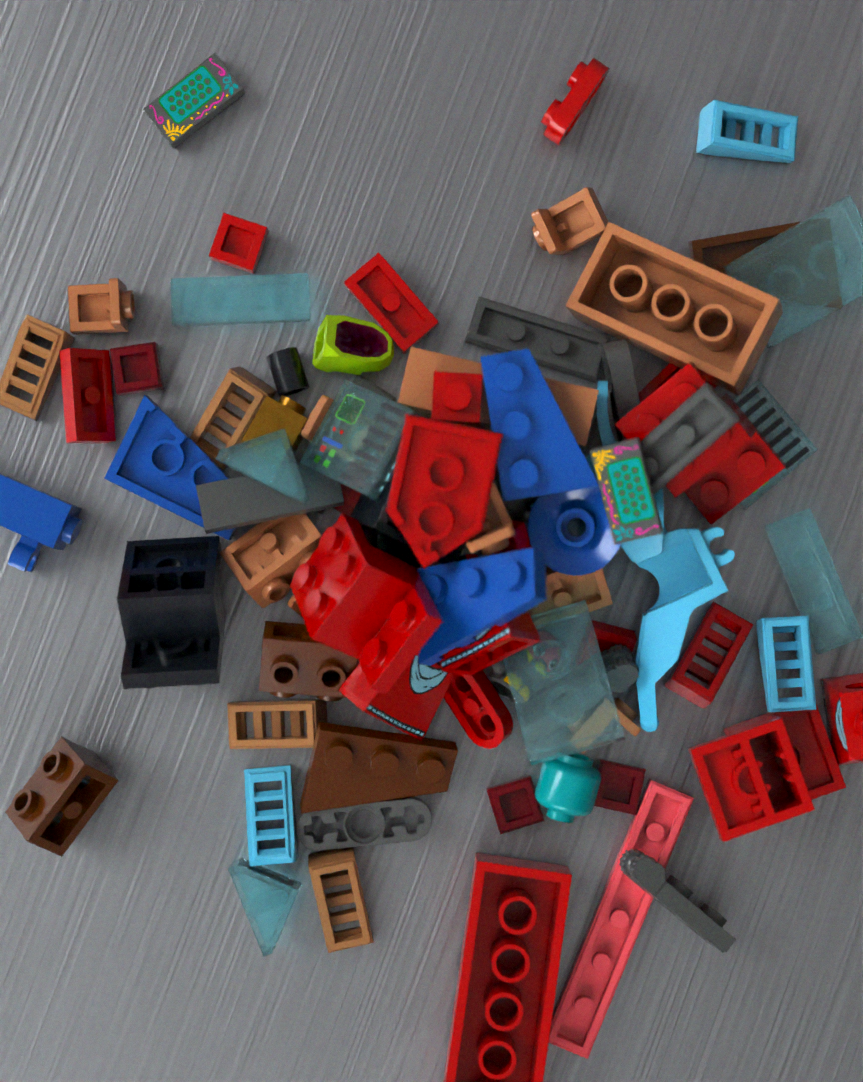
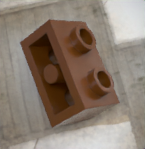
M265 621L259 691L269 692L271 695L281 698L303 694L315 695L318 699L324 701H339L342 698H346L338 690L356 668L357 658L312 640L306 624Z
M61 736L52 750L43 757L40 766L23 789L15 795L5 813L27 842L62 857L116 785L118 779L94 752Z

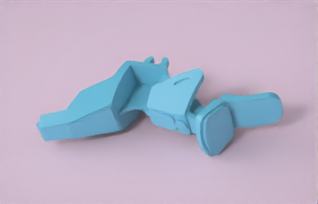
M598 381L597 390L599 392L596 400L597 421L601 443L604 446L616 443V440L611 431L608 417V381ZM589 454L586 460L597 480L591 454ZM663 487L654 494L663 533L621 543V547L631 561L636 562L639 568L651 572L659 584L657 602L653 607L647 609L646 613L642 612L635 663L639 670L636 685L640 725L646 732H653L659 726L655 683L678 661L688 621L693 610L728 591L718 568L730 563L735 556L734 551L729 549H723L719 554L711 552L710 542L714 538L724 535V530L721 528L709 527L702 531L696 528H677L667 532L664 525Z

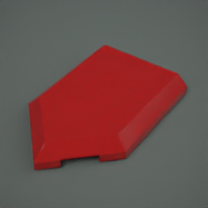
M406 414L386 511L407 540L424 569L483 531L503 434Z

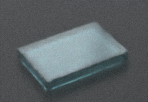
M850 195L844 196L723 266L728 276L780 299L783 314L766 347L771 348L863 295V219Z
M586 600L531 615L541 641L503 659L531 765L625 740Z

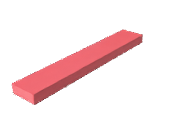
M652 779L648 780L638 805L637 814L634 815L554 1009L549 1043L588 1059L653 900L649 894L623 874L624 872L620 870L621 866L619 864L621 860L619 858H622V854L626 850L637 849L655 859L666 869L694 798Z

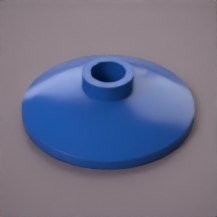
M599 486L539 496L531 509L528 519L530 544L532 548L545 550V565L554 571L573 576L593 573L607 565L621 546V543L614 545ZM573 518H580L585 522L586 531L583 535L574 536L570 533L568 526Z

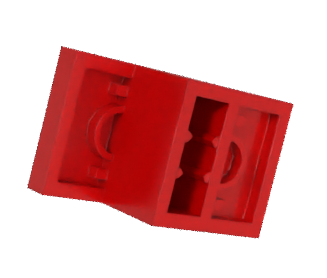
M691 361L616 422L615 425L627 440L639 437L641 441L708 381ZM727 393L722 398L740 417V420L665 485L675 498L684 492L711 525L786 467L783 460Z
M345 513L340 515L333 526L324 531L320 538L319 546L308 561L297 568L290 584L311 639L357 658L370 688L383 694L388 693L443 622L415 566L371 546L359 521Z
M817 704V710L769 712L723 728L725 735L688 748L721 841L725 842L815 810L812 803L813 799L846 788Z

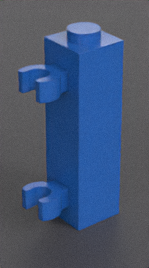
M0 473V526L21 535L19 542L10 555L8 565L24 572H32L38 561L42 545L52 549L64 550L67 543L73 544L82 527L83 520L78 518L82 508Z

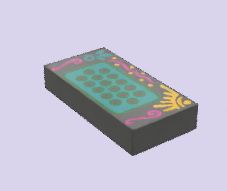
M214 53L143 108V110L174 149L245 92L240 83L216 53Z
M636 437L592 448L590 454L614 545L662 534L663 527L640 438Z

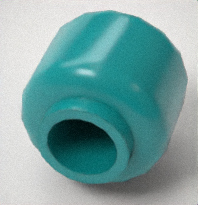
M558 750L557 756H550L544 760L535 790V798L542 806L548 808L547 817L560 822L573 823L575 816H587L592 812L602 776L600 771L593 766L594 759L580 753Z

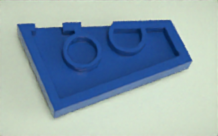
M523 349L481 356L492 432L503 434L497 461L503 502L598 487V482L530 350Z
M144 395L104 479L203 528L204 523L196 485L230 478L147 395ZM237 528L213 533L227 540H232Z
M528 548L417 569L443 620L419 651V664L432 666L444 659L443 654L455 647L467 646L476 640V635L494 625L502 626L547 600L545 550Z

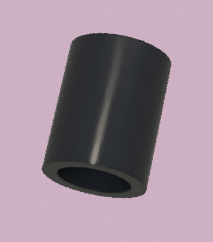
M297 347L282 349L266 357L279 397L282 395H294L310 387Z

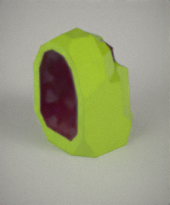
M326 315L317 331L312 364L315 368L324 372L337 371L360 375L362 372H378L391 364L394 357V346L389 334L373 322L343 315Z

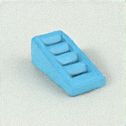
M713 100L700 112L696 151L697 153L718 157L792 163L795 161L798 116ZM736 123L741 124L740 140L735 139ZM755 125H760L758 144L753 143ZM772 127H779L777 147L771 146Z
M809 616L772 617L756 620L757 641L767 712L817 710ZM793 632L794 641L774 642L773 640L774 633ZM796 651L797 659L775 661L774 652ZM798 669L800 678L777 679L776 670ZM801 687L802 697L778 698V689Z
M291 765L244 769L249 866L296 862L299 854ZM282 780V789L256 790V783ZM283 800V808L258 810L257 802ZM284 819V828L260 830L259 821ZM285 839V847L261 849V841Z

